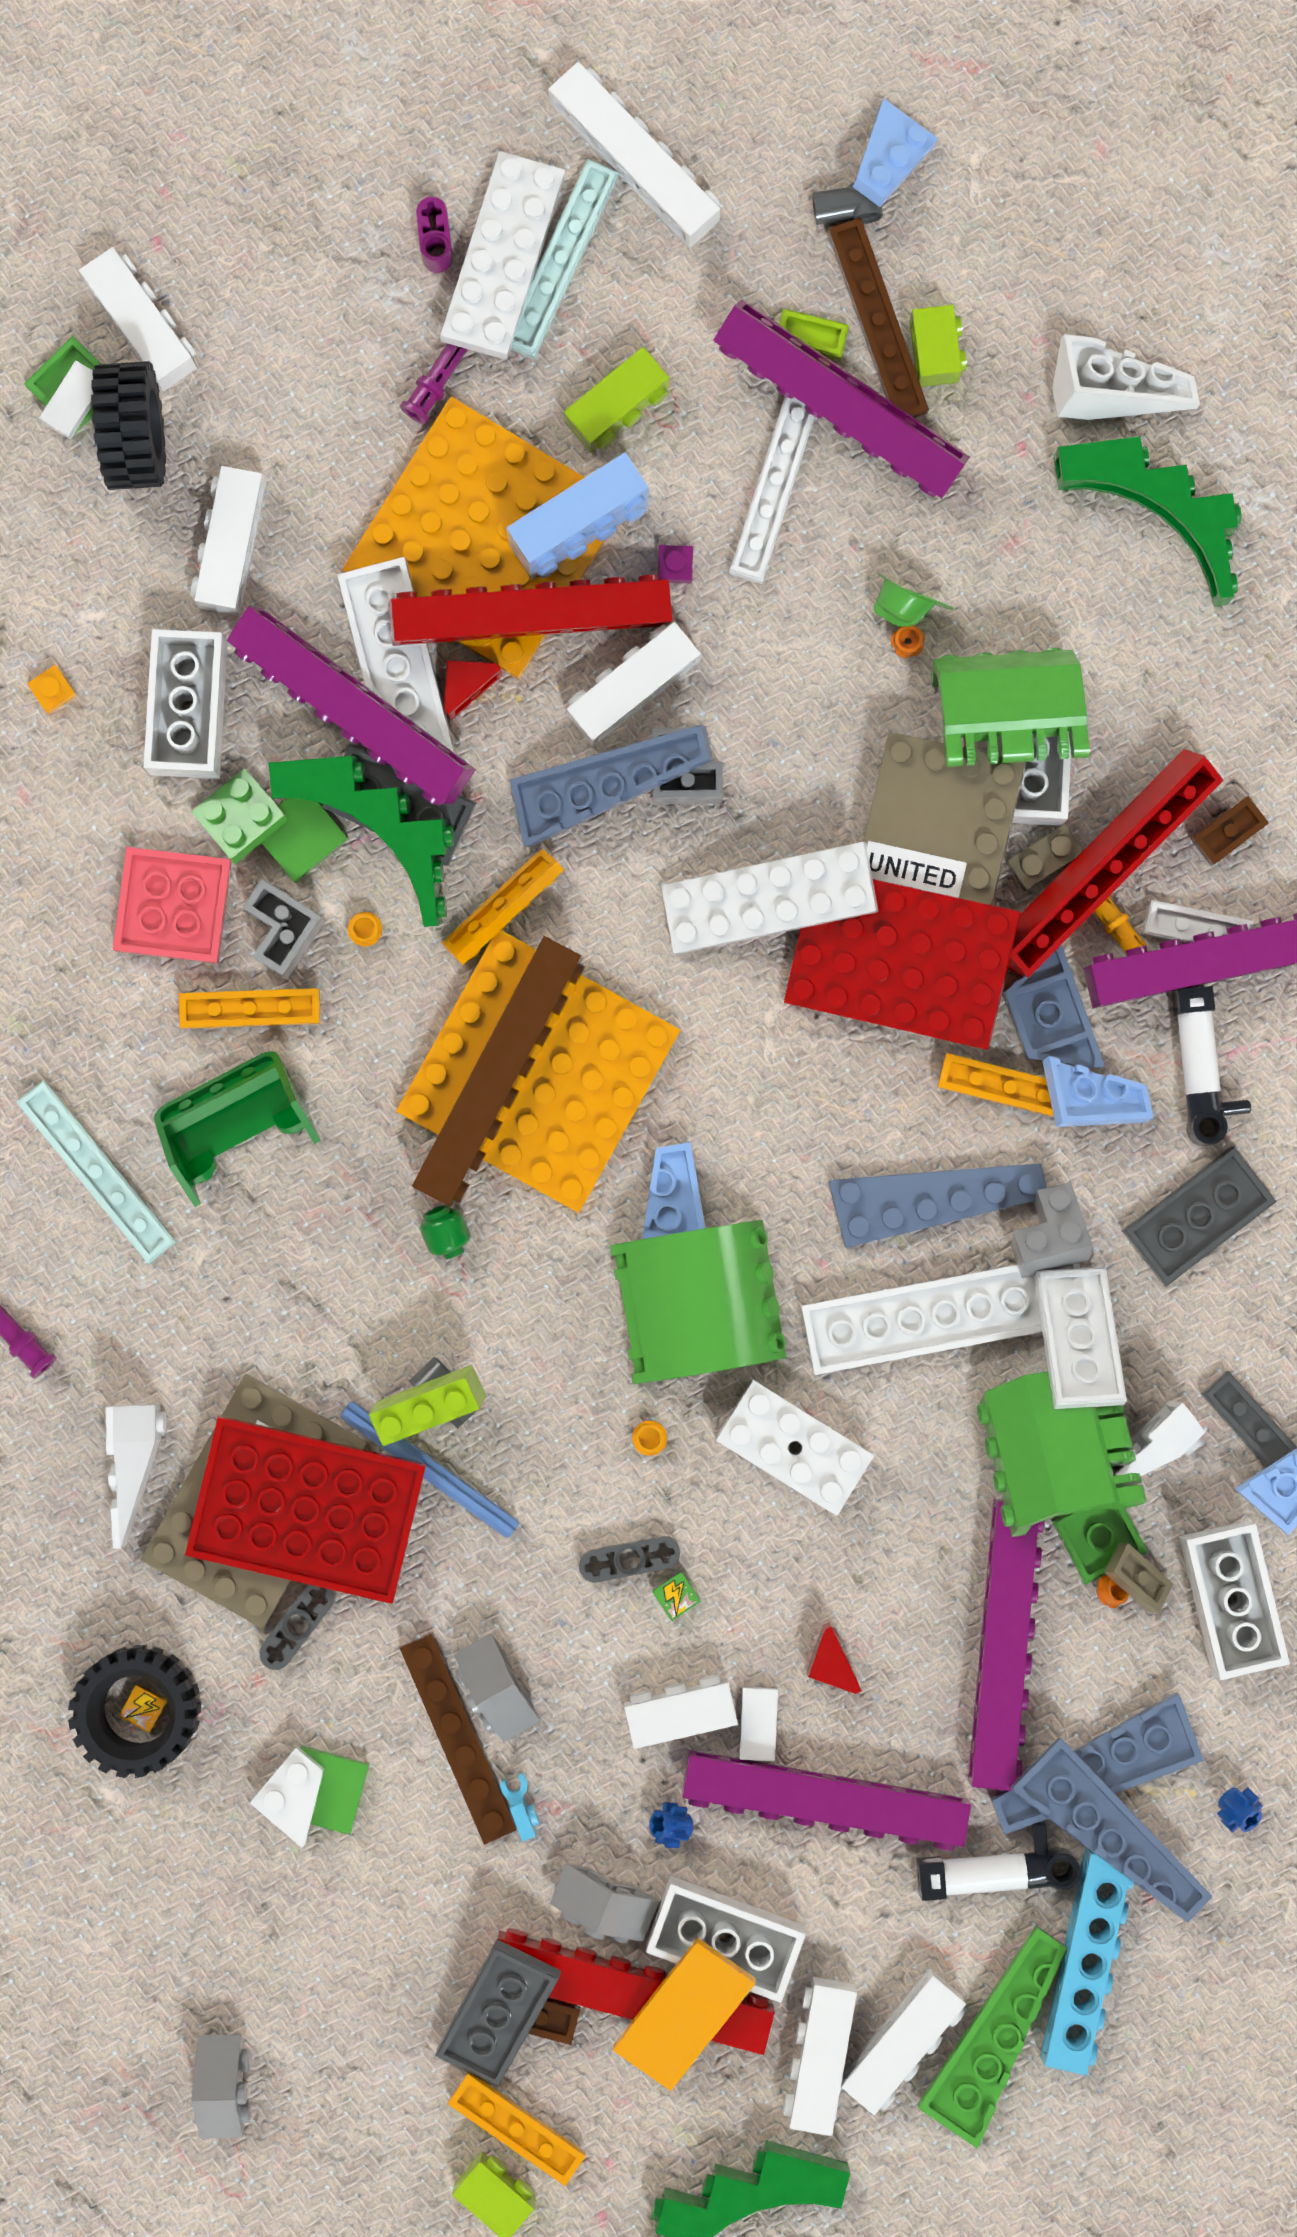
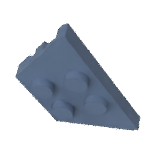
M1061 945L1029 978L1021 975L1003 995L1027 1060L1042 1061L1046 1057L1052 1056L1060 1059L1061 1063L1075 1066L1078 1064L1088 1068L1099 1069L1104 1067L1105 1064L1063 946Z

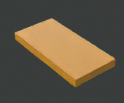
M697 1937L613 2044L612 2051L672 2091L756 1984V1978Z

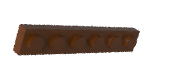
M858 218L829 228L828 236L886 399L914 418L928 414L929 408L862 219Z
M433 1632L400 1646V1651L483 1844L485 1845L516 1831L517 1827Z

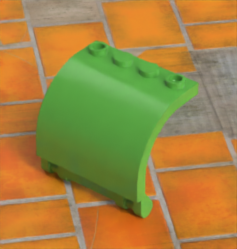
M763 1220L710 1227L610 1245L611 1256L615 1255L617 1269L614 1270L615 1280L620 1279L631 1349H627L629 1360L633 1361L634 1373L631 1374L633 1384L717 1372L786 1358V1341L780 1324V1306L775 1295L774 1272L769 1260L768 1237L764 1229Z

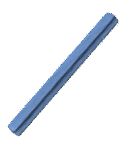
M351 1401L341 1413V1418L394 1457L426 1464L424 1479L504 1537L509 1538L519 1524L516 1518L405 1438L382 1446L370 1420L369 1412L360 1405Z

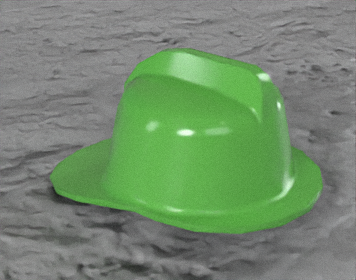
M878 574L884 578V582L874 605V611L894 625L910 627L918 624L935 605L953 610V607L904 589L883 575Z

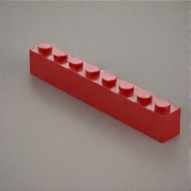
M656 574L639 576L638 582H625L624 577H611L604 579V584L591 585L589 579L570 581V586L556 587V582H541L535 584V589L522 590L521 584H509L500 586L501 591L487 592V587L466 588V594L452 595L451 589H439L431 591V596L417 597V592L413 591L396 593V599H390L388 603L392 646L660 627L663 624L668 626L673 621L669 579L659 580V575Z
M1183 749L1021 913L1008 966L1011 970L1029 978L1224 781L1205 755Z
M508 1928L507 1932L499 1930L497 1938L561 1970L560 1978L549 1996L550 1998L631 2020L634 2019L667 1976L665 1975V1970L655 1966L646 1965L644 1969L630 1966L631 1961L622 1957L611 1956L610 1960L596 1957L597 1953L588 1948L576 1947L575 1951L563 1948L562 1943L555 1939L542 1938L541 1941L527 1938L528 1934L518 1929ZM749 1993L748 1997L742 2000L711 2041L764 2055L775 2015L773 2004L768 2003L769 1999L764 1996Z

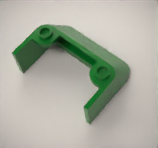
M273 1051L261 1053L166 1103L154 1115V1123L168 1166L194 1207L201 1204L195 1185L206 1182L213 1176L217 1167L215 1156L276 1125L278 1130L284 1134H295L305 1128L314 1144L321 1141L311 1115L279 1055Z

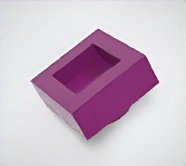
M659 545V580L669 579V583L692 584L693 546Z

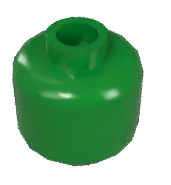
M441 1205L427 1211L423 1215L424 1220L419 1226V1231L428 1251L434 1256L444 1255L445 1259H451L464 1252L463 1246L468 1243L471 1234L461 1211L456 1208H450L447 1205Z

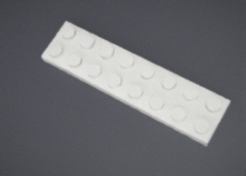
M1077 1263L1054 1270L1078 1269L1080 1264ZM1018 1265L801 1306L814 1375L1043 1332L1035 1277L1032 1275L1022 1278Z

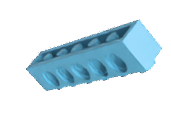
M1085 1847L1080 1879L1077 1884L1064 1944L1067 1949L1060 1963L1040 2058L1046 2067L1085 2076L1088 2074L1089 2065L1094 2066L1097 2059L1098 2045L1094 2044L1097 2030L1101 2031L1105 2022L1106 2011L1102 2008L1104 1995L1110 1994L1113 1985V1974L1109 1972L1112 1959L1117 1960L1120 1952L1121 1939L1117 1938L1120 1924H1125L1128 1915V1903H1125L1127 1889H1132L1134 1886L1132 1881L1087 1847ZM1103 1883L1113 1884V1892L1107 1898L1097 1897V1889ZM1103 1918L1106 1920L1103 1931L1100 1933L1089 1932V1925L1094 1919ZM1093 1953L1098 1955V1962L1094 1967L1086 1969L1081 1966L1082 1959L1087 1954ZM1081 1989L1090 1990L1091 1994L1088 2001L1082 2004L1074 2002V1995L1077 1991ZM1075 2024L1083 2026L1082 2034L1078 2038L1070 2039L1066 2037V2032L1070 2026Z

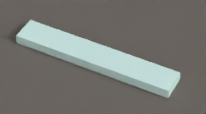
M587 159L535 272L510 350L533 360L536 359L617 183L619 172Z
M45 1080L41 1081L16 1102L148 1264H151L177 1242Z

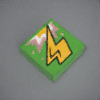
M682 1571L652 1590V1593L671 1621L701 1602Z

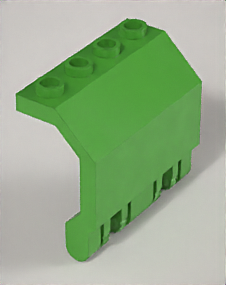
M1049 648L1043 652L1030 653L1024 650H1016L1009 654L1000 655L983 652L970 657L945 655L939 659H933L931 682L932 687H939L946 767L963 766L961 738H963L967 766L975 765L977 754L974 742L986 741L989 764H998L997 736L1001 763L1033 761L1034 745L1037 761H1044L1047 755L1045 737L1057 736V752L1060 759L1069 758V741L1072 758L1089 757L1087 711L1081 664L1073 650Z
M1048 1371L1023 1375L990 1389L983 1395L980 1404L977 1405L978 1420L980 1425H985L988 1437L985 1438V1449L988 1458H993L996 1468V1471L993 1472L994 1487L997 1493H1002L1004 1505L1001 1506V1516L1004 1526L1010 1527L1012 1537L1026 1535L1032 1525L1054 1516L1100 1508L1115 1510L1138 1506L1147 1502L1143 1485H1137L1142 1482L1140 1473L1113 1476L1111 1467L1127 1465L1136 1460L1134 1451H1129L1133 1449L1126 1418L1120 1417L1124 1415L1123 1406L1054 1409Z

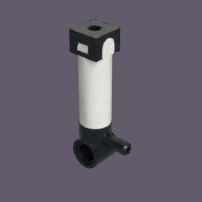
M1213 986L1177 989L1172 992L1174 1017H1178L1189 1120L1186 1132L1189 1139L1196 1145L1209 1146L1219 1143L1226 1136L1228 1124L1224 1116L1249 1114L1251 1112V1102L1249 1100L1222 1102L1212 1016V1012L1215 1011ZM1203 1119H1208L1214 1124V1133L1210 1138L1203 1136L1200 1132L1199 1125Z
M1044 1822L1032 1824L1034 1852L943 1860L941 1856L916 1858L918 1893L922 1901L947 1899V1895L1047 1887L1066 1890L1077 1884L1080 1879L1081 1869L1077 1860L1065 1848L1054 1847L1048 1850L1047 1829ZM1061 1860L1067 1861L1069 1863L1067 1873L1062 1876L1052 1874V1867L1056 1862Z

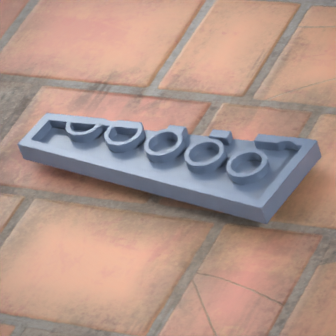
M694 726L509 779L523 845L531 847L713 761L706 726Z
M1041 1163L828 1181L845 1248L1032 1202L1036 1199L1037 1190L1047 1188Z
M1177 1692L1074 1750L1114 1794L1204 1761L1181 1697ZM1004 1790L990 1798L1004 1835L1048 1819L1013 1791Z
M1057 1738L1010 1787L1020 1798L1183 1921L1189 1922L1213 1897L1062 1738Z

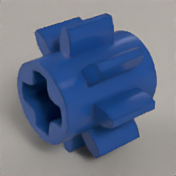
M1249 1787L1244 1789L1243 1792L1237 1788H1231L1219 1799L1218 1807L1221 1810L1217 1815L1232 1833L1238 1827L1243 1832H1248L1254 1829L1261 1821L1262 1812L1260 1809L1263 1805L1259 1802L1260 1798Z
M663 1802V1810H654L649 1821V1829L652 1836L655 1837V1843L664 1844L665 1848H679L680 1840H689L693 1832V1819L687 1813V1807H679L678 1803Z

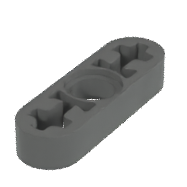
M657 1536L591 1549L582 1555L579 1571L584 1579L596 1583L668 1569L678 1562L680 1548L672 1537ZM665 1542L668 1548H674V1553L669 1555V1561L662 1562L660 1556L651 1557L650 1561L653 1565L645 1566V1553L641 1546L649 1545V1552L659 1550V1544ZM626 1549H633L640 1556L638 1566L633 1569H626L620 1564L619 1556ZM608 1552H615L614 1565L618 1572L610 1573L611 1566L600 1568L599 1575H593L592 1570L585 1569V1565L590 1563V1557L597 1556V1560L602 1562L609 1560Z
M308 1585L261 1646L260 1660L265 1667L271 1670H280L292 1660L333 1606L336 1600V1591L326 1589L325 1597L328 1599V1602L326 1604L321 1601L312 1611L319 1614L315 1619L310 1611L299 1607V1604L303 1602L307 1607L314 1598V1595L311 1593L312 1588L318 1591L321 1587ZM296 1614L304 1616L308 1622L307 1631L299 1635L292 1633L288 1627L290 1617ZM281 1630L286 1638L297 1642V1645L293 1647L289 1642L282 1651L283 1656H285L284 1661L280 1658L272 1661L269 1658L271 1651L268 1647L270 1645L275 1648L284 1638L278 1635V1632Z

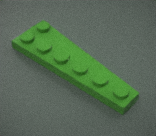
M1036 1925L917 2104L920 2110L975 2148L979 2147L995 2112L999 2096L1003 2087L1007 2085L1011 2076V2069L1018 2054L1020 2055L1027 2033L1032 2022H1035L1042 2006L1043 1997L1047 1994L1067 1949L1063 1943Z

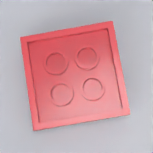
M126 847L113 951L219 964L232 861L225 858Z

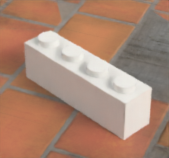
M111 247L79 269L85 283L139 359L152 363L153 370L156 373V382L163 392L197 369L192 359L196 352L185 337H182L180 340L173 332V329L177 327L165 309L159 312L153 302L157 300L156 296L145 281L139 284L133 274L137 270L126 254L120 257L115 249Z
M221 466L219 476H214L211 486V496L215 497L213 509L207 510L204 522V529L208 530L206 543L200 544L197 560L201 564L199 577L194 576L191 585V597H194V601L199 609L240 616L266 488V481L262 473Z
M675 622L669 627H666L665 624L658 627L650 634L649 639L651 641L641 649L638 646L632 648L622 657L624 663L614 671L612 668L606 669L595 679L597 684L588 692L584 689L580 690L568 701L570 706L566 709L567 716L593 747L700 662L701 653Z
M929 1968L845 2069L841 2088L873 2115L880 2108L882 2110L887 2109L896 2097L897 2093L895 2090L903 2080L906 2083L909 2082L919 2069V2064L917 2063L926 2053L932 2054L938 2048L942 2041L940 2035L949 2025L954 2027L961 2020L965 2013L964 2006L966 2005L963 1996Z
M812 1977L811 1987L805 1986L802 2008L807 2009L805 2023H798L795 2044L801 2045L799 2058H792L789 2080H794L792 2094L786 2093L783 2107V2116H788L790 2129L827 2136L833 2135L857 1996L855 1984Z

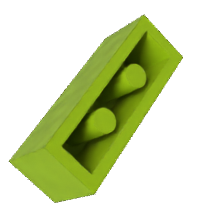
M642 347L563 412L564 423L590 453L597 448L602 450L613 442L616 438L615 433L624 425L626 428L633 426L642 417L641 411L650 404L653 406L658 405L669 394L667 390L670 388V377L648 351Z
M469 1365L377 1401L370 1411L369 1417L382 1446H386L479 1410L486 1398V1393L473 1365Z

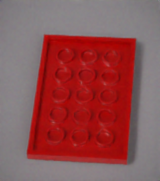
M873 879L879 912L800 928L784 1003L989 1050L1021 915L1020 911Z
M219 1415L185 1556L393 1604L426 1464Z

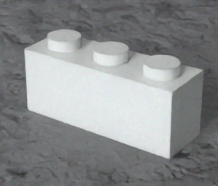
M712 1675L699 1679L700 1685L686 1688L685 1683H678L665 1687V1693L651 1696L650 1691H644L630 1695L631 1701L624 1702V1708L633 1748L638 1749L738 1725L728 1679L720 1680L719 1675Z

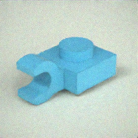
M522 1772L518 1774V1779L521 1783L519 1789L511 1790L507 1785L506 1779L501 1780L500 1788L509 1802L510 1811L523 1842L536 1837L537 1829L535 1826L540 1825V1820L534 1804L527 1805L525 1797H523L527 1791L528 1780Z

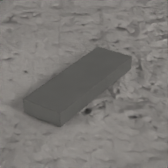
M1225 1371L1201 1393L1204 1399L1266 1468L1297 1448L1229 1371Z

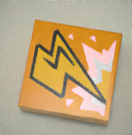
M137 1683L119 1717L151 1733L168 1700Z

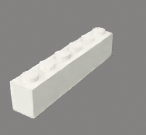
M578 61L548 89L549 103L613 170L619 172V176L689 249L719 222L720 203L714 194L709 190L704 192L695 183L697 180L694 174L686 166L680 167L672 159L673 155L670 149L662 141L657 143L649 135V129L646 124L637 116L633 118L625 110L624 102L616 93L612 92L609 94L602 86V80L593 69L588 68L586 70Z

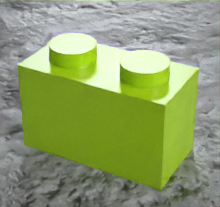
M954 304L912 309L909 324L915 371L921 387L958 383L962 371H965L967 368L965 350H959L958 337H962V321L960 316H955Z
M481 2152L455 2182L452 2196L499 2237H512L535 2209L536 2198L533 2196L534 2191L522 2179L516 2181L506 2173L507 2167L499 2158L494 2155L488 2157L485 2153Z

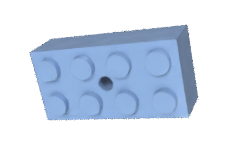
M625 452L506 527L509 546L531 580L538 576L541 579L546 578L558 569L557 564L568 557L570 560L578 558L587 551V545L596 539L604 541L617 531L616 527L626 520L632 523L646 513L645 508L648 507L649 487Z

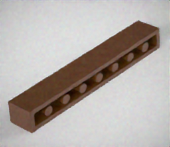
M543 936L411 1187L447 1206H452L455 1201L458 1203L462 1202L470 1186L465 1181L471 1169L477 1172L486 1156V1153L481 1150L488 1138L492 1141L495 1139L503 1124L502 1121L498 1120L504 1107L509 1110L511 1109L519 1094V1090L515 1089L521 1076L524 1078L528 1077L536 1061L531 1057L536 1046L543 1047L552 1031V1028L547 1025L553 1014L560 1016L569 997L564 995L570 982L575 985L577 984L585 969V966L580 964L583 959L582 955Z

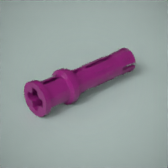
M447 343L427 375H422L417 379V387L408 401H403L400 405L401 410L408 417L418 423L426 424L429 419L427 416L437 400L443 398L445 392L444 385L468 349Z
M0 1305V1336L10 1346L8 1350L13 1358L18 1357L31 1371L29 1375L36 1379L54 1364L57 1357L53 1353L48 1354L36 1341L37 1336L35 1333L25 1332Z

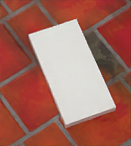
M1106 1267L1036 1271L1034 1277L1054 1409L1125 1405L1127 1398Z

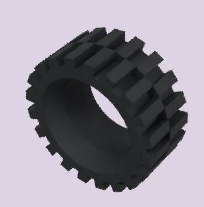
M150 361L96 364L92 372L93 380H91L93 395H91V404L93 406L92 422L95 427L94 440L95 444L97 443L98 462H100V472L104 476L105 486H107L108 490L162 487L165 482L164 476H166V444L163 430L165 427L164 418H162V402L159 398V385L156 383V373L153 370L152 363Z
M135 1645L130 1649L123 1647L106 1655L83 1673L85 1676L76 1683L73 1689L76 1695L69 1701L68 1710H73V1717L68 1720L69 1730L76 1729L77 1736L72 1739L76 1748L83 1745L87 1750L83 1757L89 1763L94 1759L101 1763L98 1770L104 1773L109 1772L111 1769L117 1771L116 1777L126 1778L129 1774H135V1778L145 1777L149 1772L154 1771L156 1773L165 1768L170 1762L172 1763L192 1741L191 1737L197 1731L200 1721H197V1715L201 1713V1702L196 1700V1695L200 1691L198 1684L192 1685L189 1677L193 1675L189 1668L182 1669L177 1664L180 1659L172 1654L167 1657L162 1654L164 1649L153 1647L151 1650L145 1649V1645ZM130 1676L143 1677L153 1681L162 1689L169 1704V1720L161 1736L149 1742L136 1743L121 1738L112 1730L105 1715V1700L110 1688L119 1679Z

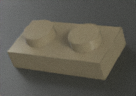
M1065 823L1009 859L1006 864L1023 890L1026 891L1073 861L1083 849Z
M1129 1543L1118 1544L1104 1571L1106 1575L1149 1613H1160L1173 1586L1169 1579Z

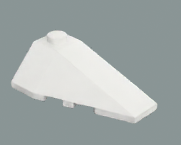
M1067 334L1062 336L1052 387L1058 417L1093 420L1190 410L1199 407L1200 402L1194 376L1159 362H1155L1152 365L1135 359L1136 353L1126 349L1123 353H1119L1106 348V342L1097 338Z
M1169 1400L1131 1437L1133 1449L1129 1451H1134L1136 1460L1127 1465L1111 1467L1113 1476L1128 1473H1140V1476L1181 1457L1184 1453L1189 1456L1202 1444L1200 1437L1205 1433V1430L1183 1403Z
M119 1404L106 1407L107 1455L114 1456V1463L111 1464L108 1474V1482L111 1490L116 1491L117 1498L112 1499L110 1508L113 1549H119L127 1545L161 1440V1433L166 1432V1412L161 1411V1404Z

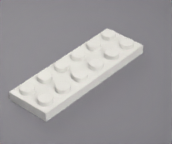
M499 151L442 328L441 342L500 359H508L564 182L565 169Z
M401 557L338 574L337 577L365 686L455 753L428 643L392 646L388 603L390 599H396V593L414 592L406 558Z
M865 842L661 885L673 954H682L879 912Z

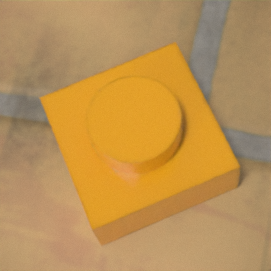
M56 664L27 683L48 715L77 696Z

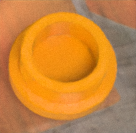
M359 912L350 919L347 931L350 939L355 944L369 947L379 941L383 928L381 921L376 915L370 912Z
M652 1420L643 1421L634 1429L632 1442L639 1453L646 1456L657 1455L666 1446L667 1433L660 1423Z

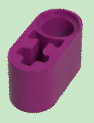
M427 197L421 200L416 208L420 251L424 266L431 272L441 273L449 269L453 262L448 212L445 203L441 199ZM430 215H436L437 230L431 231ZM433 247L445 249V252L438 257L428 254L429 250Z

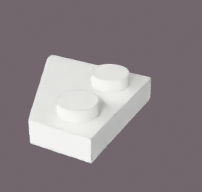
M297 1746L250 1802L252 1806L301 1848L308 1839V1832L324 1768Z

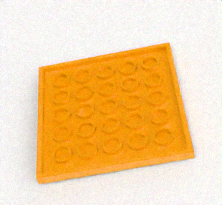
M450 396L344 565L342 572L345 573L405 557L417 597L431 596V591L439 589H451L452 595L466 594V588L487 587V592L501 591L500 586L509 584H521L522 590L535 589V584L541 582H556V587L570 586V581L583 578L606 540L599 541V539H596L587 545V551L578 558L570 560L568 557L558 563V569L548 577L541 579L538 576L531 580L509 546L506 527L585 477ZM547 635L456 642L490 663H497L503 671L519 680Z
M502 930L491 939L396 1112L439 1135L536 949ZM581 975L576 985L570 982L564 993L569 999L560 1016L553 1014L547 1025L552 1028V1031L543 1047L537 1045L531 1056L536 1060L527 1078L522 1076L519 1078L515 1089L519 1090V1094L510 1110L504 1107L498 1118L503 1124L493 1141L488 1138L481 1150L486 1153L484 1161L577 1213L581 1212L681 1032V1029Z

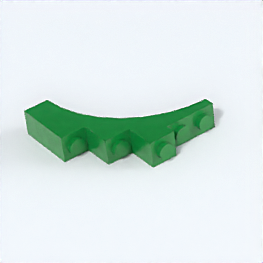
M1141 436L1060 446L1057 448L1053 458L1058 490L1086 489L1111 493L1136 502L1158 515L1182 537L1196 556L1207 579L1213 606L1229 604L1234 598V594L1238 591L1236 574L1231 573L1229 560H1232L1233 548L1231 540L1226 539V537L1231 536L1238 528V524H1241V508L1239 503H1234L1233 493L1192 498L1195 495V480L1193 475H1188L1187 464L1146 470L1145 468L1149 467V452L1147 447H1142Z
M358 755L268 763L272 798H300L326 804L353 816L372 829L393 850L408 873L419 900L423 926L429 927L443 924L442 917H447V902L445 896L440 897L439 883L444 882V869L442 861L437 862L436 855L450 853L449 847L454 846L455 843L453 826H447V818L405 822V815L410 814L408 794H403L402 787L361 790L360 783H365V768L363 762H358Z
M765 2140L763 2151L757 2150L754 2157L752 2172L757 2173L756 2175L715 2164L712 2175L706 2174L703 2182L701 2196L706 2198L665 2187L662 2199L656 2197L654 2200L650 2219L656 2221L655 2233L662 2236L714 2237L733 2222L757 2211L778 2206L816 2204L841 2209L851 2174L848 2162Z

